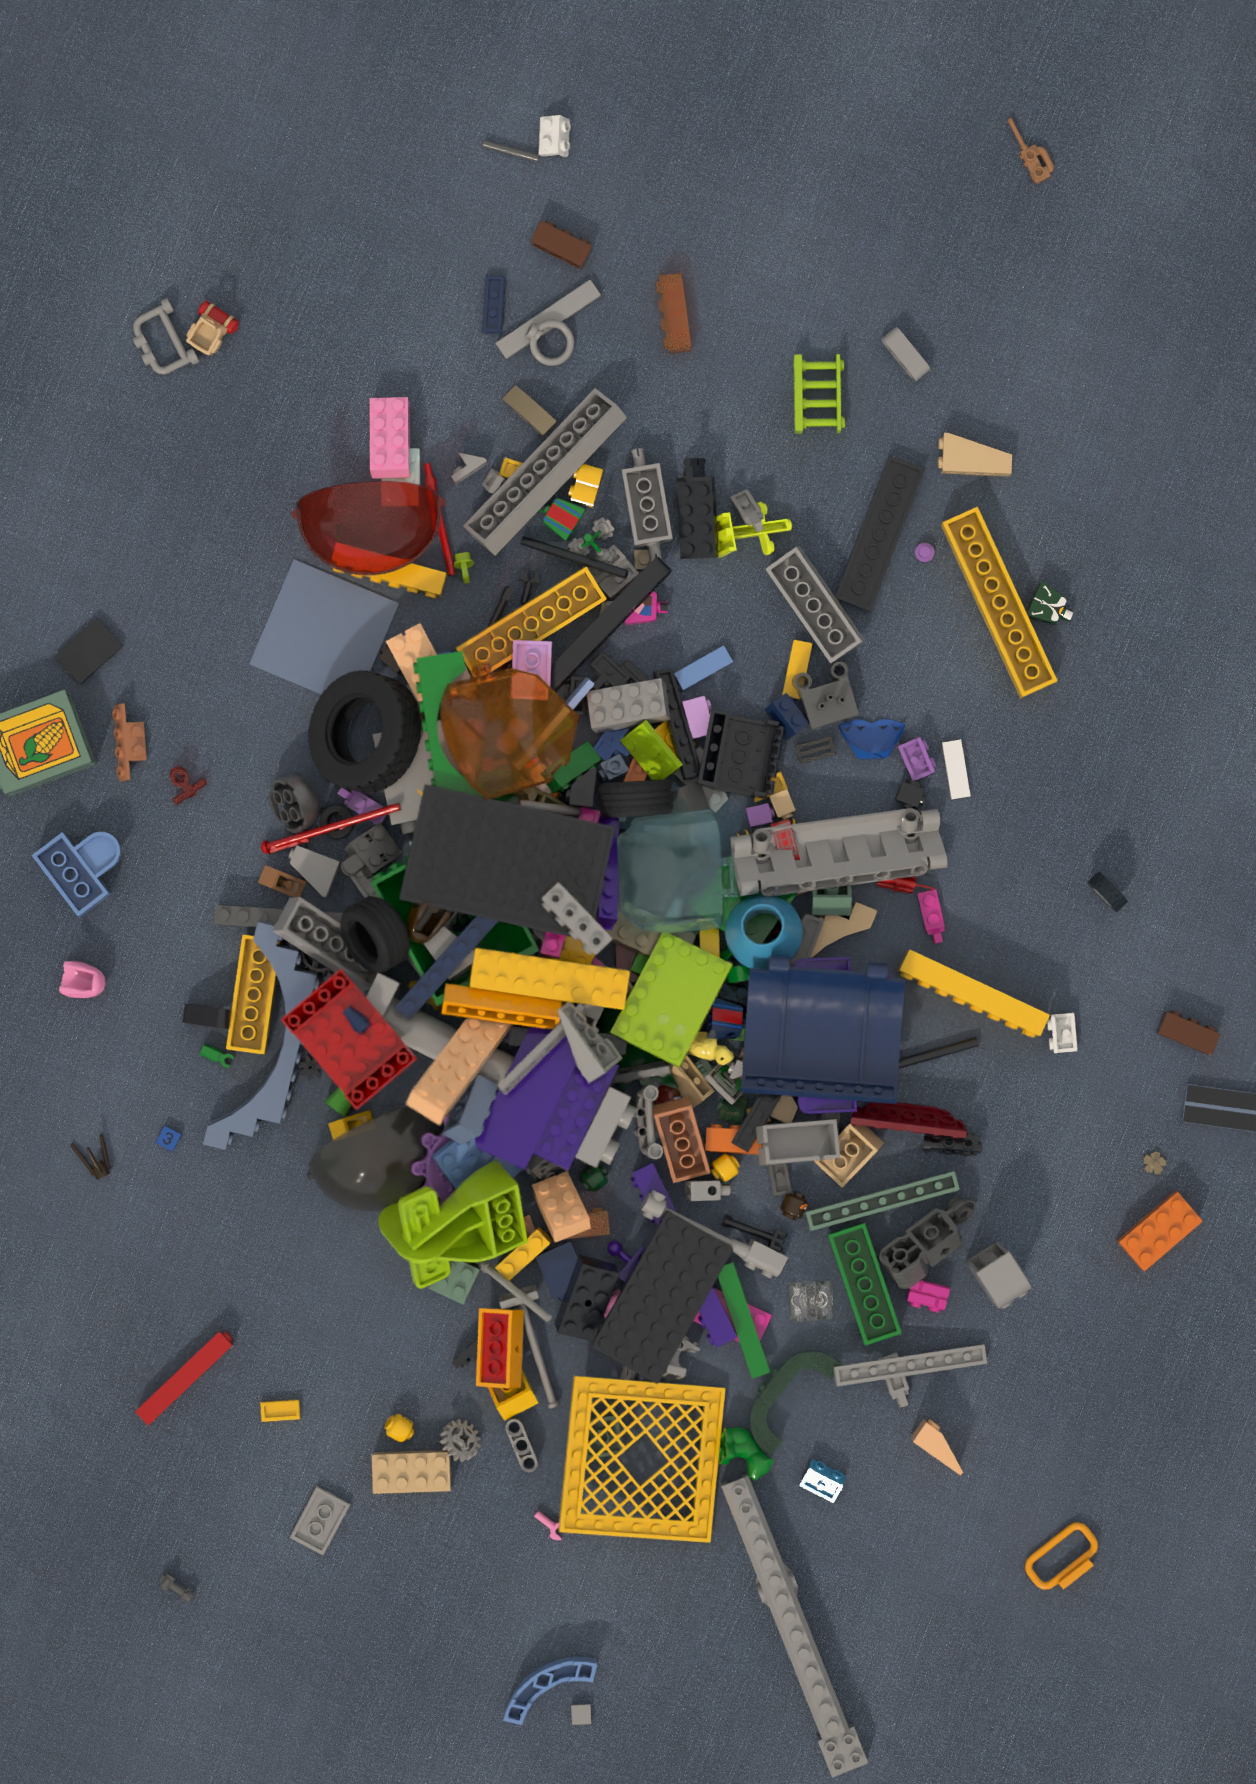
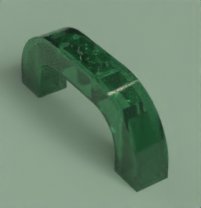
M817 1350L798 1352L787 1358L779 1368L775 1367L769 1374L771 1379L767 1383L763 1382L758 1388L759 1394L755 1398L750 1410V1429L756 1443L768 1455L772 1456L783 1442L767 1425L766 1415L770 1406L791 1379L801 1370L815 1369L831 1380L834 1376L833 1367L842 1366L837 1359Z

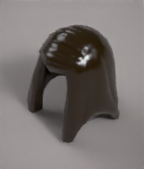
M426 901L422 904L413 902L406 922L409 938L416 943L423 944L429 942L445 925L451 913L446 911V909L428 906L429 903Z

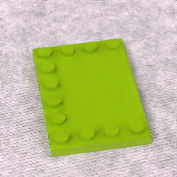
M663 931L625 1003L624 1010L619 1014L610 1033L680 1068L733 965Z

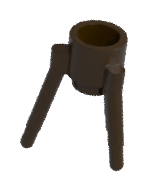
M100 1135L99 1138L104 1163L102 1160L97 1162L90 1148L87 1147L86 1150L93 1162L91 1166L73 1143L70 1144L74 1152L89 1169L91 1175L95 1176L96 1180L110 1174L109 1168H111L103 1135Z

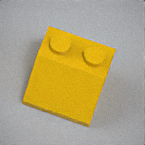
M523 1370L521 1388L488 1387L495 1406L504 1421L539 1403Z

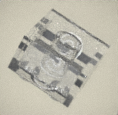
M832 1280L789 1283L790 1321L811 1322L833 1319Z

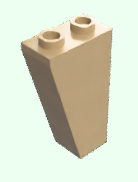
M944 433L942 438H939V449H942V457H938V468H941V474L1010 476L1012 473V454L950 433Z

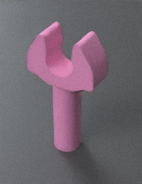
M538 1510L534 1517L550 1529V1537L552 1539L561 1540V1536L555 1531L559 1528V1522H553Z

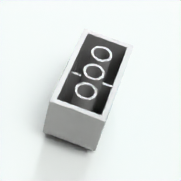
M998 1241L965 1261L986 1295L998 1309L1008 1307L1012 1304V1300L1025 1296L1028 1290L1031 1289V1285L1010 1252Z

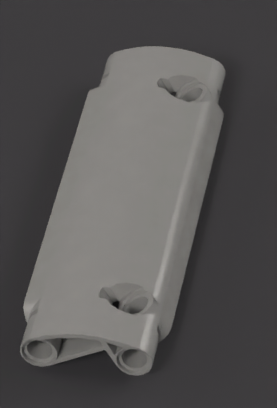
M908 808L761 828L754 831L751 835L731 837V851L739 894L744 896L760 892L763 896H776L913 877L925 874L928 869L946 868L947 856L939 833L938 809L918 812L915 809ZM792 828L800 860H794L792 850H777L773 832ZM914 833V836H913V837H908V835H907V834ZM758 854H765V857H759Z

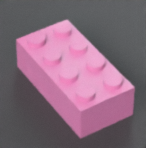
M408 397L370 398V472L372 478L410 477V404Z

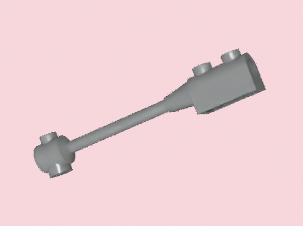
M652 1190L651 1193L648 1192L640 1207V1210L644 1211L643 1216L653 1220L654 1217L659 1218L668 1210L732 1247L733 1252L745 1261L744 1266L755 1270L757 1267L762 1270V1275L770 1279L772 1276L778 1277L788 1259L784 1254L752 1238L748 1244L729 1239L667 1208L666 1196L655 1190Z

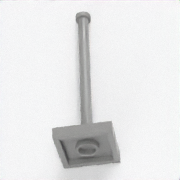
M536 1284L520 1289L532 1300L539 1298ZM511 1292L499 1295L502 1310L515 1305L518 1306L519 1310H524V1327L549 1402L547 1404L548 1408L558 1406L559 1402L555 1399L526 1305Z

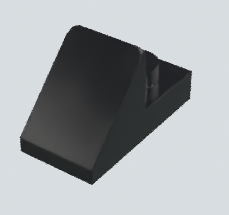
M478 1338L451 1362L456 1368L459 1366L463 1368L471 1360L469 1358L470 1355L477 1361Z

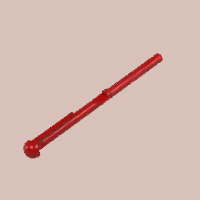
M399 803L272 842L264 840L261 843V850L265 854H271L309 842L311 837L338 828L341 830L350 825L399 811L401 806Z

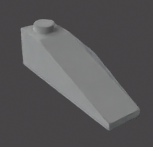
M567 1002L558 1009L576 1064L583 1077L589 1083L606 1073L622 1059L612 1042L608 1038L603 1039L598 1034L599 1030L595 1026L591 1027L586 1022L585 1016L570 1002Z

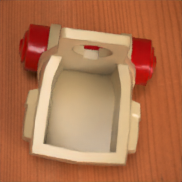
M205 301L198 309V314L201 316L197 323H193L186 335L188 337L186 342L197 350L211 356L222 345L223 341L221 339L226 333L233 334L237 331L239 321L232 315L230 316L217 308L213 303Z

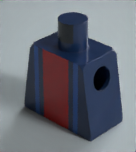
M716 998L708 1012L707 1038H738L742 1029H746L743 1007Z

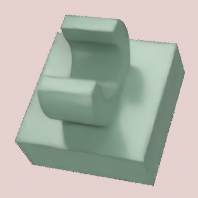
M701 1059L694 1064L704 1078L712 1070V1067L705 1059Z

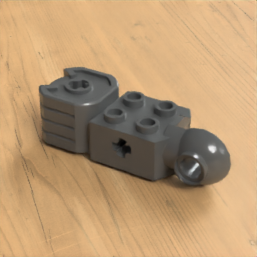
M960 1197L953 1198L947 1205V1211L935 1208L905 1231L906 1235L897 1237L881 1249L879 1259L886 1273H890L899 1288L908 1289L926 1277L928 1263L931 1267L935 1266L963 1245L957 1225L967 1221L973 1214L975 1203L972 1200L961 1199Z

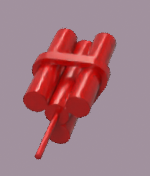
M916 876L877 881L876 884L878 887L892 889L896 893L900 891L912 894L915 885L934 890L933 887L916 884Z

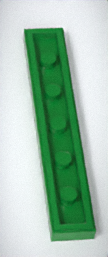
M734 1263L725 1264L718 1279L753 1379L770 1373Z

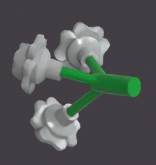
M601 517L600 520L594 521L595 526L592 529L595 534L593 536L586 534L584 536L585 542L582 538L578 540L573 538L572 542L568 544L569 551L584 556L590 553L587 548L589 545H592L596 550V560L612 564L615 555L613 549L599 548L595 543V539L602 537L603 540H606L608 537H612V531L615 528L611 525L609 519L605 520V518Z

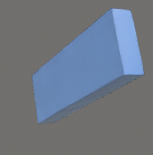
M723 645L677 671L674 675L684 691L733 663V660Z

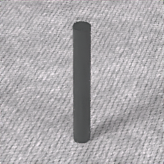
M487 140L483 142V147L534 162L539 160L540 155Z

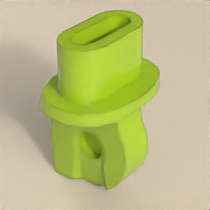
M470 553L455 554L456 562H454V567L462 569L464 584L470 583L468 568L474 564Z

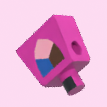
M652 592L625 620V625L655 622L656 613H668V602L657 601V593Z

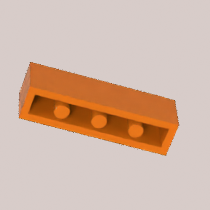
M711 1124V1128L706 1127V1152L759 1155L758 1148L762 1146L757 1143L756 1139L748 1153L731 1143L741 1126L730 1125V1129L722 1128V1125Z

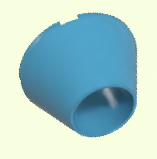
M759 894L748 897L735 906L727 919L725 936L730 952L742 965L748 968L769 969L770 955L790 956L789 961L796 955L802 942L803 930L800 917L791 904L778 896H763ZM769 914L780 921L782 930L776 940L769 944H756L748 939L745 935V928L749 920L756 915Z

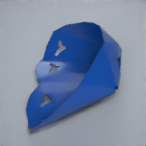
M881 719L873 723L865 720H853L840 724L839 729L857 758L866 760L884 759L890 756L904 732L905 724L889 719ZM885 725H887V727L885 728V730H883L882 728L879 727V726H883V727H884ZM856 726H859V727L864 726V728H862V729L859 731V729H858ZM848 727H850V729L848 730V732H846L845 730H843L844 728L847 729Z

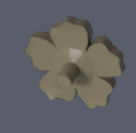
M1155 1151L1150 1156L1145 1155L1143 1158L1144 1164H1147L1144 1167L1146 1172L1152 1173L1154 1171L1158 1175L1163 1170L1161 1166H1166V1160L1160 1157V1152Z

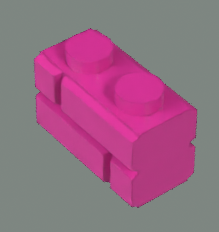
M920 1280L908 1289L906 1300L910 1301L909 1305L921 1308V1305L929 1306L928 1310L939 1313L940 1309L945 1310L950 1287Z

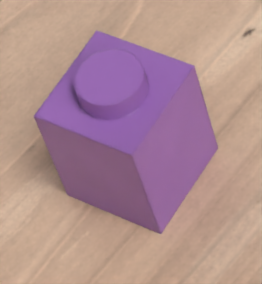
M769 803L745 809L750 828L772 823V818H775L774 809L769 807Z

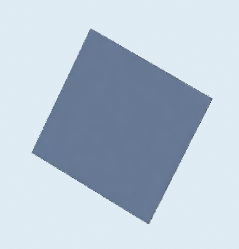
M293 559L249 665L322 694L333 681H336L337 678L344 674L347 675L349 672L358 670L371 671L399 603Z

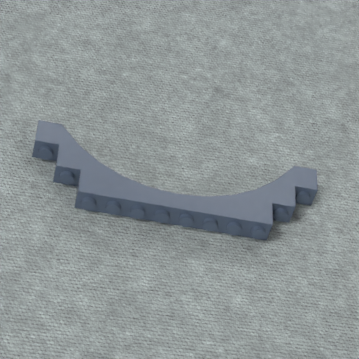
M258 919L253 941L270 961L277 975L285 1001V1011L288 1014L313 992V989L316 990L318 988L319 978H316V972L295 968V965L299 966L301 954H298L299 949L277 944V941L281 942L282 937L272 931L276 923ZM285 1027L284 1041L277 1062L266 1081L250 1099L235 1110L208 1122L203 1145L226 1150V1146L231 1145L233 1134L230 1132L253 1137L254 1131L258 1132L260 1121L257 1118L279 1124L281 1118L285 1119L287 1108L284 1105L286 1100H290L292 1089H289L290 1082L295 1080L296 1071L293 1069L295 1063L299 1064L301 1052H298L299 1045H303L287 1027Z

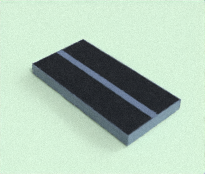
M1186 1084L1182 1122L1256 1132V1093Z

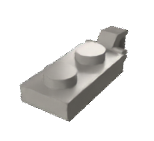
M748 489L731 496V502L745 524L748 526L753 525L756 532L764 530L761 521L764 519L762 511Z
M895 1352L878 1358V1360L898 1357V1354ZM905 1376L885 1379L892 1400L896 1399L899 1407L907 1406L908 1402L905 1395L909 1394V1387Z

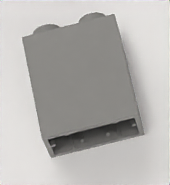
M438 720L437 731L441 748L449 763L459 773L460 767L450 720ZM422 724L420 744L413 759L414 761L409 769H407V772L396 783L384 789L387 806L399 803L401 806V810L389 813L392 826L401 825L402 834L414 833L422 798L417 790L419 789L423 792L424 784L431 785V778H434L433 770L429 771L428 759H431L430 751H426L425 740H428L427 732H423ZM382 733L372 734L375 749L381 739Z

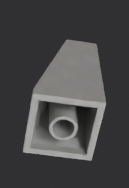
M443 926L429 942L423 944L436 961L457 936ZM474 950L448 977L450 983L471 969Z

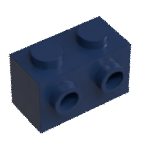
M787 692L765 709L773 721H777L781 724L780 726L785 727L784 736L787 740L809 724L806 715L799 710L795 700Z

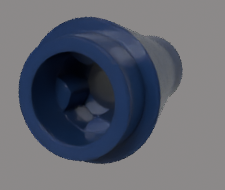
M349 1006L343 1012L355 1033L358 1032L361 1035L371 1026L369 1018L355 1010L352 1006Z

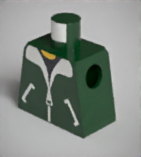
M1041 582L1026 613L1029 619L1055 625L1058 618L1069 622L1074 611L1064 607L1067 601L1066 597L1044 582Z

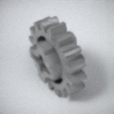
M458 1419L455 1422H449L448 1425L443 1427L444 1431L440 1433V1436L444 1439L440 1443L445 1445L443 1451L448 1450V1457L453 1455L454 1461L460 1459V1462L468 1461L478 1453L477 1449L481 1445L477 1442L481 1438L476 1437L478 1430H472L473 1424L468 1426L466 1420L461 1423V1420Z

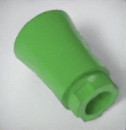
M339 1087L324 1101L343 1117H346L352 1106Z

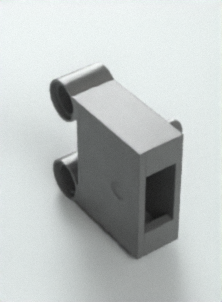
M834 662L829 666L828 673L836 681L809 689L812 684V678L809 674L799 673L793 677L792 685L798 692L803 712L809 722V729L859 715L847 676L848 667L844 662ZM836 665L842 668L843 672L840 676L834 673ZM800 676L806 679V685L804 687H801L798 684V678Z

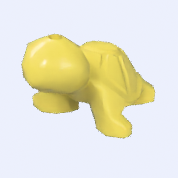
M698 1032L687 1055L691 1054L709 1061L716 1060L719 1065H725L734 1058L733 1052L726 1046L717 1045V1039H708L707 1032Z

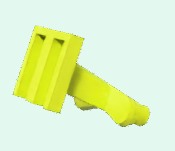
M757 502L764 518L761 520L764 530L756 532L753 525L732 526L730 512L722 513L717 516L719 557H724L737 550L736 539L759 536L763 554L770 555L771 552H774V543L769 540L768 534L791 531L792 523L790 519L765 522L767 506L762 502Z

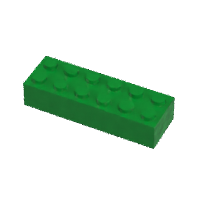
M862 1222L827 1234L864 1345L866 1346L902 1334L865 1223Z

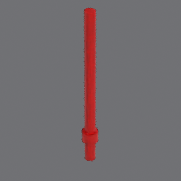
M431 463L423 464L426 475L425 484L429 488L448 575L453 576L456 575L436 489L437 480L433 476Z

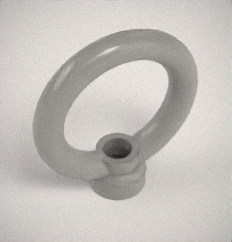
M546 320L538 325L532 323L525 334L526 337L530 338V349L533 356L544 365H560L568 360L573 352V333L561 321ZM546 328H558L566 336L567 347L559 357H545L537 347V340Z

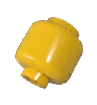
M725 1153L712 1162L713 1169L710 1171L716 1180L720 1178L721 1181L727 1182L739 1173L738 1168L740 1165L733 1155L729 1156Z
M401 1414L391 1415L384 1426L386 1435L400 1443L406 1439L409 1440L414 1434L412 1429L413 1422Z

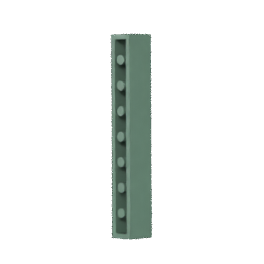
M952 1170L807 1210L805 1215L809 1229L813 1231L960 1189L955 1171Z

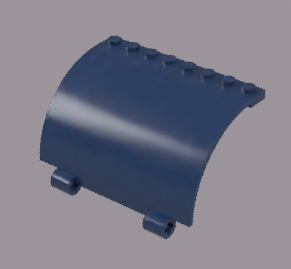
M770 955L769 969L750 968L741 1092L897 1104L900 1040L906 979L887 978L888 963L868 962L867 972L789 966L790 956Z

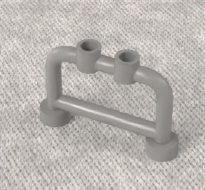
M165 298L160 301L162 305L140 315L133 324L136 336L133 338V341L138 349L142 348L144 354L141 357L145 365L150 364L151 368L158 374H168L190 362L192 365L200 362L194 349L186 351L168 317V314L172 313L174 309L169 299ZM157 315L160 316L181 359L165 367L159 366L141 331L142 323Z
M647 1085L636 1094L637 1110L634 1117L637 1118L638 1126L635 1128L634 1134L639 1138L641 1152L651 1159H658L663 1154V1148L655 1143L652 1101L658 1097L659 1092L655 1086ZM639 1109L642 1111L640 1116L638 1115ZM641 1128L643 1129L642 1135H640L639 1130Z

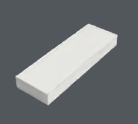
M961 740L943 742L942 748L951 800L970 797Z

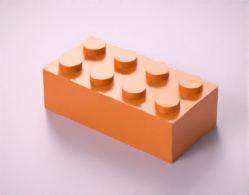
M1174 1191L1122 1235L1117 1242L1142 1271H1146L1203 1221L1177 1191Z

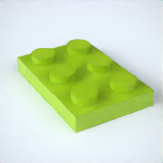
M647 720L620 740L652 780H664L683 765Z

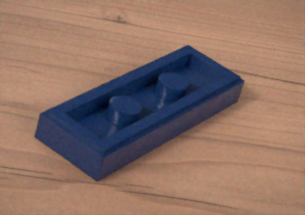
M485 276L482 333H502L505 276Z

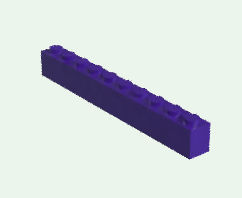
M653 1163L632 1173L634 1177L631 1178L635 1189L640 1188L642 1194L639 1197L642 1202L648 1192L651 1193L652 1190H655L666 1196L667 1208L677 1212ZM664 1215L659 1218L654 1217L651 1222H656L658 1226ZM712 1287L699 1310L701 1316L698 1319L702 1327H707L710 1333L706 1336L711 1346L715 1344L717 1348L737 1338V1335Z

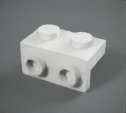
M561 115L540 117L539 155H561L568 157V150L570 148L569 131L571 128L568 118Z

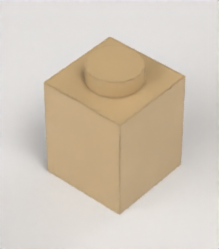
M787 789L769 796L777 819L781 817L782 820L793 816L792 812L796 810Z

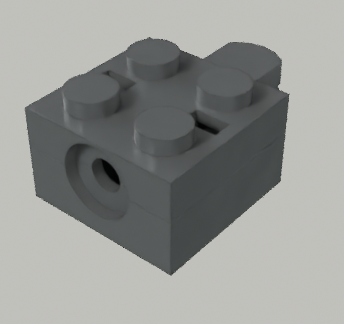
M379 822L347 845L345 850L350 856L344 859L341 869L347 876H354L361 871L366 879H369L397 860L402 852Z

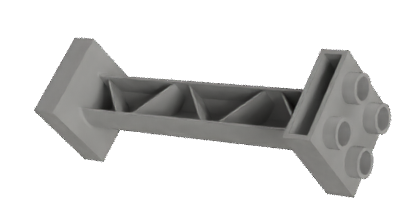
M378 973L366 998L408 1047L436 1060L458 1029L421 1010H418L410 1020L395 1008L400 1001L397 997L404 984ZM496 1048L478 1074L498 1085L505 1078L515 1057ZM612 1086L609 1087L576 1154V1158L594 1167H597L600 1160L610 1165L620 1143L611 1138L616 1126L618 1125L627 1130L637 1110L636 1107L628 1104L631 1098L630 1095Z

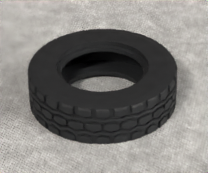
M358 670L342 675L323 691L313 709L308 731L309 750L317 770L330 783L363 793L381 791L396 783L407 772V769H409L414 761L413 759L418 751L421 738V716L417 702L409 689L394 678L371 671ZM374 702L382 716L383 729L381 739L370 756L356 762L347 746L348 726L359 708L367 703Z

